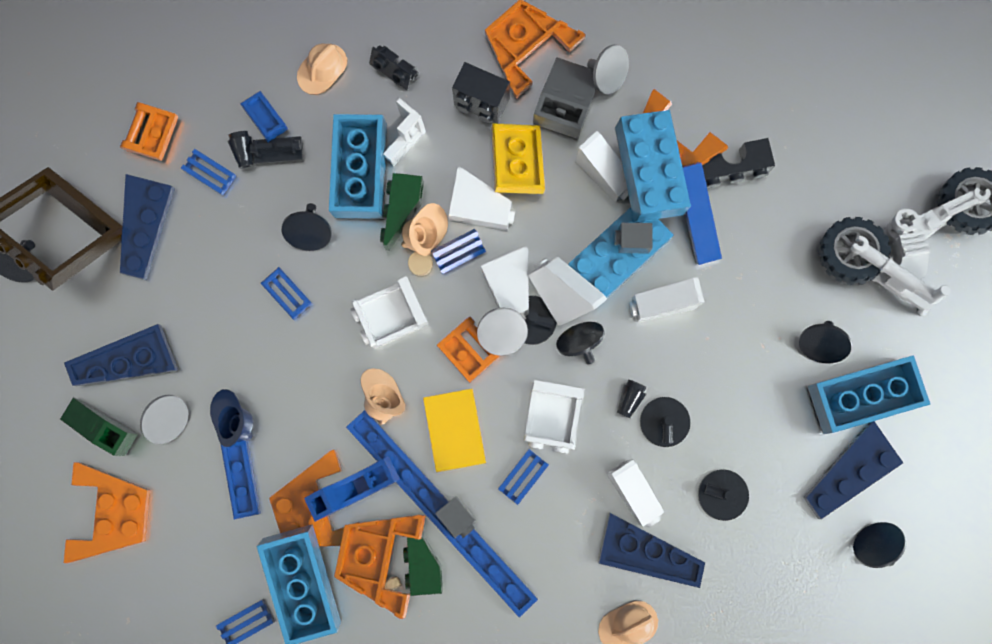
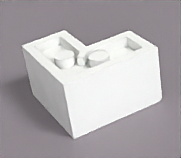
M400 98L396 100L400 117L387 130L386 151L383 153L386 161L393 167L426 132L421 116Z

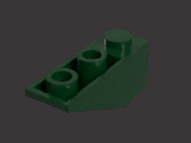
M393 173L392 180H388L386 194L390 195L389 204H385L383 210V218L387 219L386 227L381 228L380 242L383 243L385 250L390 251L402 234L404 224L412 219L421 207L424 187L422 176Z
M75 397L72 398L60 418L61 421L92 444L113 456H126L138 435L136 432Z
M422 533L421 539L407 537V547L403 548L404 563L409 564V573L405 574V588L410 589V596L442 594V565Z

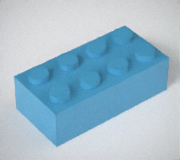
M670 110L620 117L615 126V132L634 223L682 216L691 207Z
M333 114L329 212L334 218L383 219L386 158L383 153L386 151L387 123L383 115Z
M630 207L568 265L608 298L674 236L659 219L636 222L652 223L653 248L649 254L619 253V246L614 245V232L619 230L620 224L634 223Z
M914 355L808 385L823 434L839 432L931 405Z
M313 524L263 538L256 547L285 644H299L337 633L341 620Z

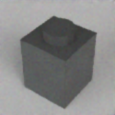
M621 223L619 230L614 232V245L619 246V253L649 254L653 248L652 223Z
M457 496L435 513L454 538L458 535L464 538L475 529L472 524L476 519Z

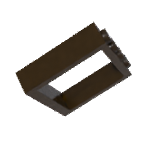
M47 167L0 197V222L37 197L48 192L102 236L53 271L2 229H0V252L8 254L13 258L16 265L22 270L26 269L40 285H46L54 291L122 241L123 226L51 168Z

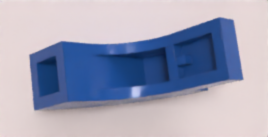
M388 456L341 481L312 493L304 499L316 522L400 480Z

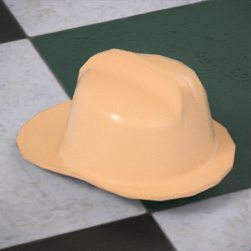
M322 43L314 46L297 71V81L301 89L313 95L326 92L347 66L345 52L339 46L331 43Z
M435 203L425 205L414 218L404 224L401 246L416 251L422 256L430 255L431 250L436 248L447 232L448 218L445 210Z
M372 368L366 370L360 379L365 395L364 408L370 417L378 420L379 424L383 425L392 417L403 413L406 405L393 377L381 369Z
M644 601L629 602L603 617L598 630L600 641L603 644H643L654 636L658 628L657 614L652 606Z

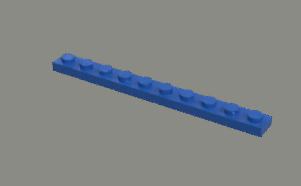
M365 410L346 427L377 462L388 456L390 457L400 478L396 483L519 618L538 600L475 529L464 538L461 535L454 538L435 514L449 502L447 498Z

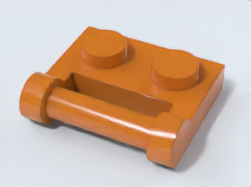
M137 102L134 109L136 111L126 139L121 142L120 148L131 153L162 161L178 116L175 113ZM150 115L139 144H135L145 116Z
M471 316L437 344V347L469 383L501 357L500 355L491 354L483 348L489 355L483 360L462 337V334L467 331L480 345L477 337V327L474 325L475 321Z

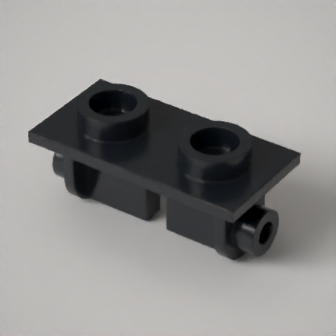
M379 45L377 48L373 46L369 64L390 78L395 84L408 90L411 79L415 80L419 74L416 71V67L404 59L396 63L399 56L388 49L387 46L382 47Z
M302 137L274 138L270 142H267L266 139L253 140V144H250L251 154H254V164L303 160Z

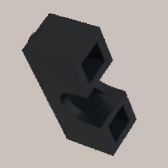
M769 138L744 142L739 149L740 163L732 164L727 162L723 158L722 153L709 159V162L702 165L707 188L717 187L721 185V182L725 181L738 183L745 180V177L754 176V179L768 176L769 172L775 167Z

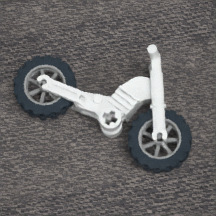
M968 167L964 168L961 172L957 171L939 191L938 196L940 198L937 200V205L940 207H935L923 215H917L911 209H902L894 216L884 230L880 226H875L872 220H862L863 217H855L854 219L846 217L842 221H836L826 231L819 244L818 255L821 256L820 263L822 267L825 266V272L829 276L833 275L835 277L834 280L840 283L844 281L847 285H854L855 283L862 285L867 281H876L902 300L908 301L917 307V313L920 316L926 315L933 308V304L939 303L941 299L951 293V289L947 285L934 290L921 280L927 274L929 268V252L931 250L926 240L946 225H952L955 227L954 230L960 233L964 231L967 235H974L975 233L982 235L987 231H992V171H984L981 167H975L974 169ZM966 187H974V190L970 192ZM959 190L963 193L960 197H958ZM988 198H989V200H990L991 205L988 204V203H985V201H986ZM980 207L989 211L990 213L987 215H982ZM846 236H855L854 242L851 243ZM840 239L847 248L837 247L838 240ZM891 249H892V255H894L893 259L889 257V254L891 253ZM838 253H845V256L841 259Z

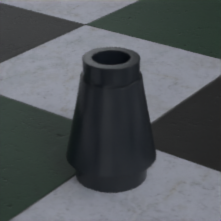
M248 131L230 133L227 142L238 167L248 168L253 166V156L250 151L252 137L249 136Z
M628 379L627 384L623 385L617 413L631 418L647 395L645 393L647 387Z

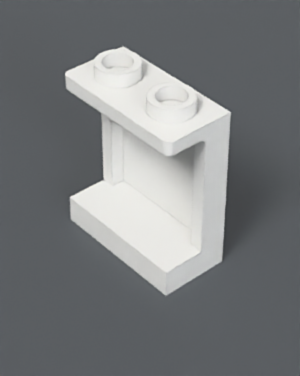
M407 276L399 279L397 284L361 300H352L354 307L350 309L356 323L360 321L364 330L360 331L365 344H371L374 349L428 325Z
M534 380L524 441L529 442L528 447L543 449L544 445L554 446V452L568 454L569 449H575L581 401L585 389Z

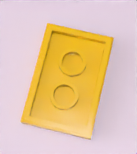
M492 123L491 135L495 192L544 194L545 182L540 126Z
M473 389L424 397L436 472L486 463Z

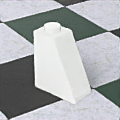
M596 131L578 148L575 162L615 203L620 198L625 200L629 195L622 162L602 135Z
M458 168L449 210V220L507 231L508 224L514 223L516 210L511 209L512 201L495 192L494 189L463 168Z
M527 246L481 266L482 273L498 308L514 309L524 319L529 314V250Z
M559 257L548 261L547 258L539 261L534 265L536 270L528 275L559 326L595 310L607 300L602 292Z
M696 277L635 294L632 297V302H629L632 317L636 316L637 322L695 310L704 303L699 278Z
M633 459L624 461L606 473L639 525L651 527L661 520L660 515L664 511Z

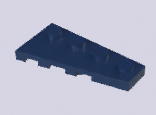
M125 174L120 259L121 274L147 281L175 188L173 186Z
M159 324L64 362L72 386L178 371L162 326Z
M875 421L869 422L865 426L864 431L851 442L850 447L843 455L837 458L829 471L823 474L803 498L816 517L823 519L902 465L903 461Z
M609 512L598 561L599 564L700 588L705 562Z

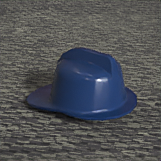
M229 389L218 391L210 405V416L220 444L224 447H231L236 442L251 440L253 437L251 432L253 429L252 414L241 407L234 392Z

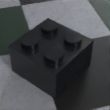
M464 62L452 87L454 105L463 113L469 114L471 112L478 115V118L486 123L494 122L498 124L510 99V81Z

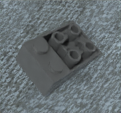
M556 57L536 106L533 124L579 139L596 91L593 81V69Z

